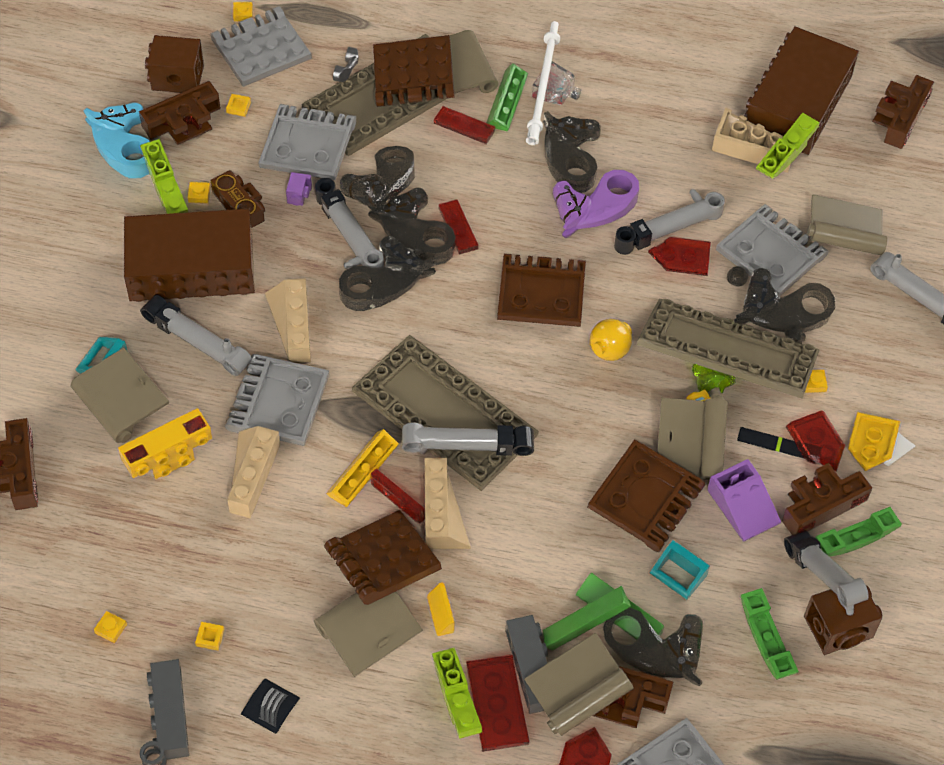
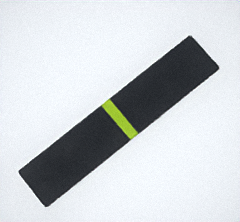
M740 427L737 438L739 442L818 462L821 451L819 447Z

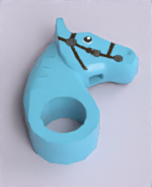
M138 103L107 107L101 112H94L88 108L84 109L83 112L87 117L85 121L92 127L94 142L105 161L117 172L128 178H142L149 175L144 157L138 160L126 159V157L135 153L143 155L140 145L150 142L145 137L129 133L133 126L141 123L139 111L144 109L143 106Z

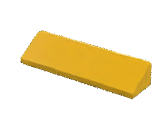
M384 429L378 431L326 494L347 507L399 443Z

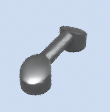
M348 47L345 61L348 64L346 67L336 65L333 73L334 81L345 82L349 78L352 70L358 64L359 55L357 48Z

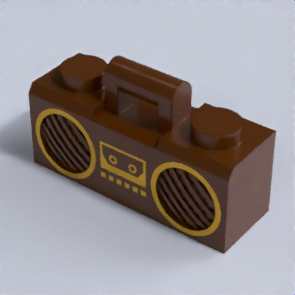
M231 170L210 180L212 193L226 210L249 209L252 228L265 221V207L260 202L262 196L252 183L244 185L242 178L239 175L236 176Z

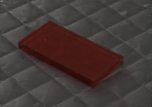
M513 655L466 661L472 700L482 726V733H479L482 752L529 745V736Z

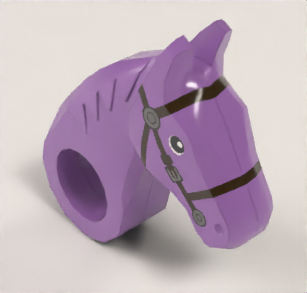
M625 170L609 171L603 175L595 191L590 196L575 191L567 181L556 183L553 188V197L560 218L565 223L563 226L565 230L562 236L568 238L578 229L605 225L625 216L634 208L638 200L639 181L637 178ZM621 188L628 193L618 195L612 193L610 189Z

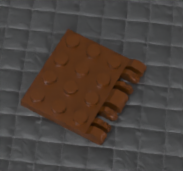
M450 35L373 44L377 107L385 106V95H387L388 106L393 105V94H399L400 104H405L404 93H408L409 103L422 102V91L425 90L426 99L430 101L432 98L431 90L438 89L437 95L439 99H444L443 88L446 89L447 98H455Z
M504 253L497 320L581 327L585 260L577 261V271L573 270V259H569L568 270L560 269L562 267L561 258L556 259V269H552L551 257L538 256L537 267H532L533 256H528L527 266H519L521 264L520 255H515V265H511L512 254Z
M634 439L592 497L587 508L641 540L648 548L655 552H660L665 544L664 542H667L669 537L665 531H662L656 525L659 523L662 528L669 532L676 529L675 525H678L687 513L686 509L692 505L691 501L679 494V492L682 491L684 495L695 499L698 497V493L705 487V482Z
M401 510L341 538L333 537L324 544V548L330 556L337 560L336 565L339 566L345 578L353 587H356L355 592L365 605H369L442 569L440 561Z

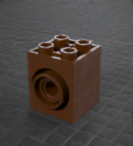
M154 35L153 42L149 43V57L145 59V69H148L147 81L151 84V90L182 93L200 85L204 69L201 39Z
M867 585L869 598L854 604L853 615L846 614L845 607L841 605L837 594L831 589L811 596L804 618L823 655L838 650H846L874 638L883 614L880 607L875 605L871 590Z

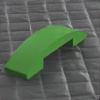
M891 507L872 513L869 519L839 531L832 529L817 535L815 538L820 542L823 552L828 556H837L857 550L885 537L901 527L902 523Z
M760 588L741 594V602L750 630L772 675L778 680L798 673L799 671L790 651H786L771 617V607L763 589Z

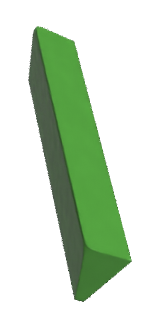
M514 63L504 72L486 122L487 127L503 131L509 130L528 76L526 71Z
M590 573L577 591L576 596L590 604L613 591L614 588L593 573ZM628 599L631 607L609 620L649 649L663 633L664 625Z
M620 586L544 629L543 636L546 647L553 651L630 608L631 605L623 587Z

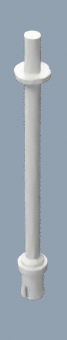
M556 21L551 22L550 32L544 35V42L547 44L533 119L528 121L527 124L528 134L526 142L529 145L539 143V135L543 129V123L540 119L554 46L560 43L561 38L557 34L559 24Z

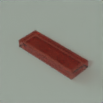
M442 106L434 118V124L486 145L495 132V126Z
M458 199L439 204L438 209L459 255L477 250L479 245Z
M378 469L371 473V485L416 523L420 524L425 520V508Z

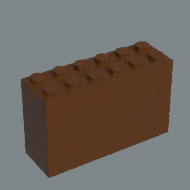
M794 26L791 33L788 32L786 34L784 45L779 46L776 53L777 57L772 58L769 64V71L765 70L761 79L762 83L756 85L753 93L754 96L749 97L746 104L748 110L744 117L754 125L760 124L765 127L766 131L770 133L776 132L782 136L787 133L802 113L819 122V127L809 138L807 146L802 151V153L809 155L853 76L859 51Z
M235 209L124 216V280L129 301L141 302L150 300L154 295H159L164 299H184L255 293L250 210Z

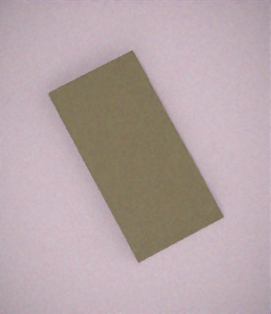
M424 34L423 36L417 39L429 38V36L427 34ZM373 63L350 76L345 82H339L302 103V108H307L308 114L310 109L325 111L326 116L328 112H333V124H336L339 114H344L345 119L347 115L356 116V125L345 151V154L350 156L448 98L445 96L444 99H439L437 95L438 89L431 90L432 98L430 101L426 99L425 90L422 91V102L409 103L408 93H404L405 104H400L399 94H393V105L388 106L387 95H385V106L377 107Z
M670 299L658 300L637 342L638 346L801 399L819 353V349L813 345L801 344L788 337L782 338L770 331H760L748 324H738L729 318H720L707 311L695 310L689 305L682 306Z
M411 335L406 337L352 387L353 393L401 430L403 425L407 423H419L424 427L497 429L498 425L513 426V429L519 426H527L534 430V439L539 433L537 429ZM427 449L438 458H447V465L480 491L518 456L513 451L511 456L496 455V451Z

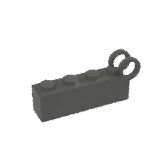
M533 615L506 620L505 632L529 714L542 712L544 709L524 680L547 664L546 657H548L546 644L541 643L539 637L542 636L539 622L535 623Z
M179 659L150 663L151 672H147L148 686H152L153 694H149L150 708H154L155 716H151L152 730H156L157 738H153V741H149L141 747L140 758L143 765H157L161 761V765H166L168 759L190 756L182 672ZM154 746V749H150L144 754L147 748ZM151 754H159V755H160V756H159L157 759H155V760H152V761L147 760V758H148Z

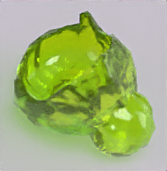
M697 364L692 366V373L697 377L699 392L702 390L709 392L719 387L720 392L723 393L726 387L736 383L734 376Z

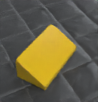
M441 582L427 595L437 636L454 633L455 626L445 584Z

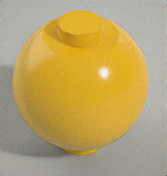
M617 319L600 321L594 326L590 334L592 351L599 358L606 361H616L623 358L629 352L632 345V329L630 325Z

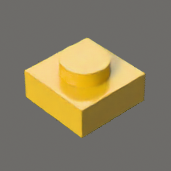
M233 2L234 21L253 18L252 2Z
M231 94L226 107V113L246 117L251 104V98Z
M190 182L188 203H209L210 183Z
M812 370L805 393L826 392L828 386L825 370Z
M106 611L94 628V632L115 643L127 626V622Z
M201 622L195 641L196 647L219 651L224 634V626Z

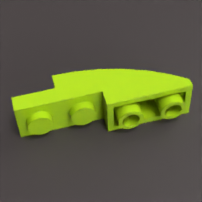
M802 113L783 138H779L756 166V169L772 179L777 177L807 146V141L819 127V122Z
M160 139L140 145L154 187L166 213L188 212L187 205L175 180L174 172Z
M455 648L432 653L446 706L459 739L482 733V726L470 696L468 683Z

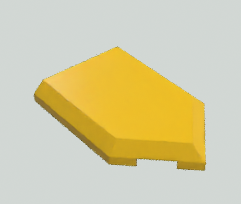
M857 412L848 450L864 471L892 458L900 421Z

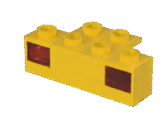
M196 408L118 447L120 458L132 478L145 475L151 469L155 479L165 477L172 471L185 467L195 460L193 448L202 446L212 439L211 428L200 410Z

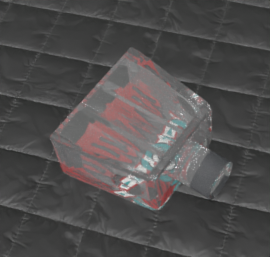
M553 61L551 62L544 101L562 105L567 97L578 100L581 89L574 87L575 75ZM541 73L533 83L532 97L535 99L537 98Z

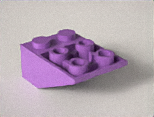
M749 459L710 477L708 492L743 542L781 524V520L761 476Z

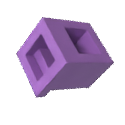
M291 172L286 189L288 204L303 206L305 198L309 197L312 189L311 175Z

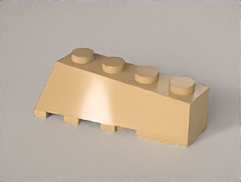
M726 107L714 137L712 151L759 164L779 138L782 139L783 136L776 132L770 133L766 131L765 127L760 124L754 125L750 123L746 117L742 115L737 116L731 113V109ZM791 164L783 172L788 173Z
M306 278L284 280L267 291L265 296L289 362H311Z
M256 426L239 432L232 489L227 499L230 513L251 518L280 447L279 431Z
M425 458V543L430 549H471L447 472V458Z

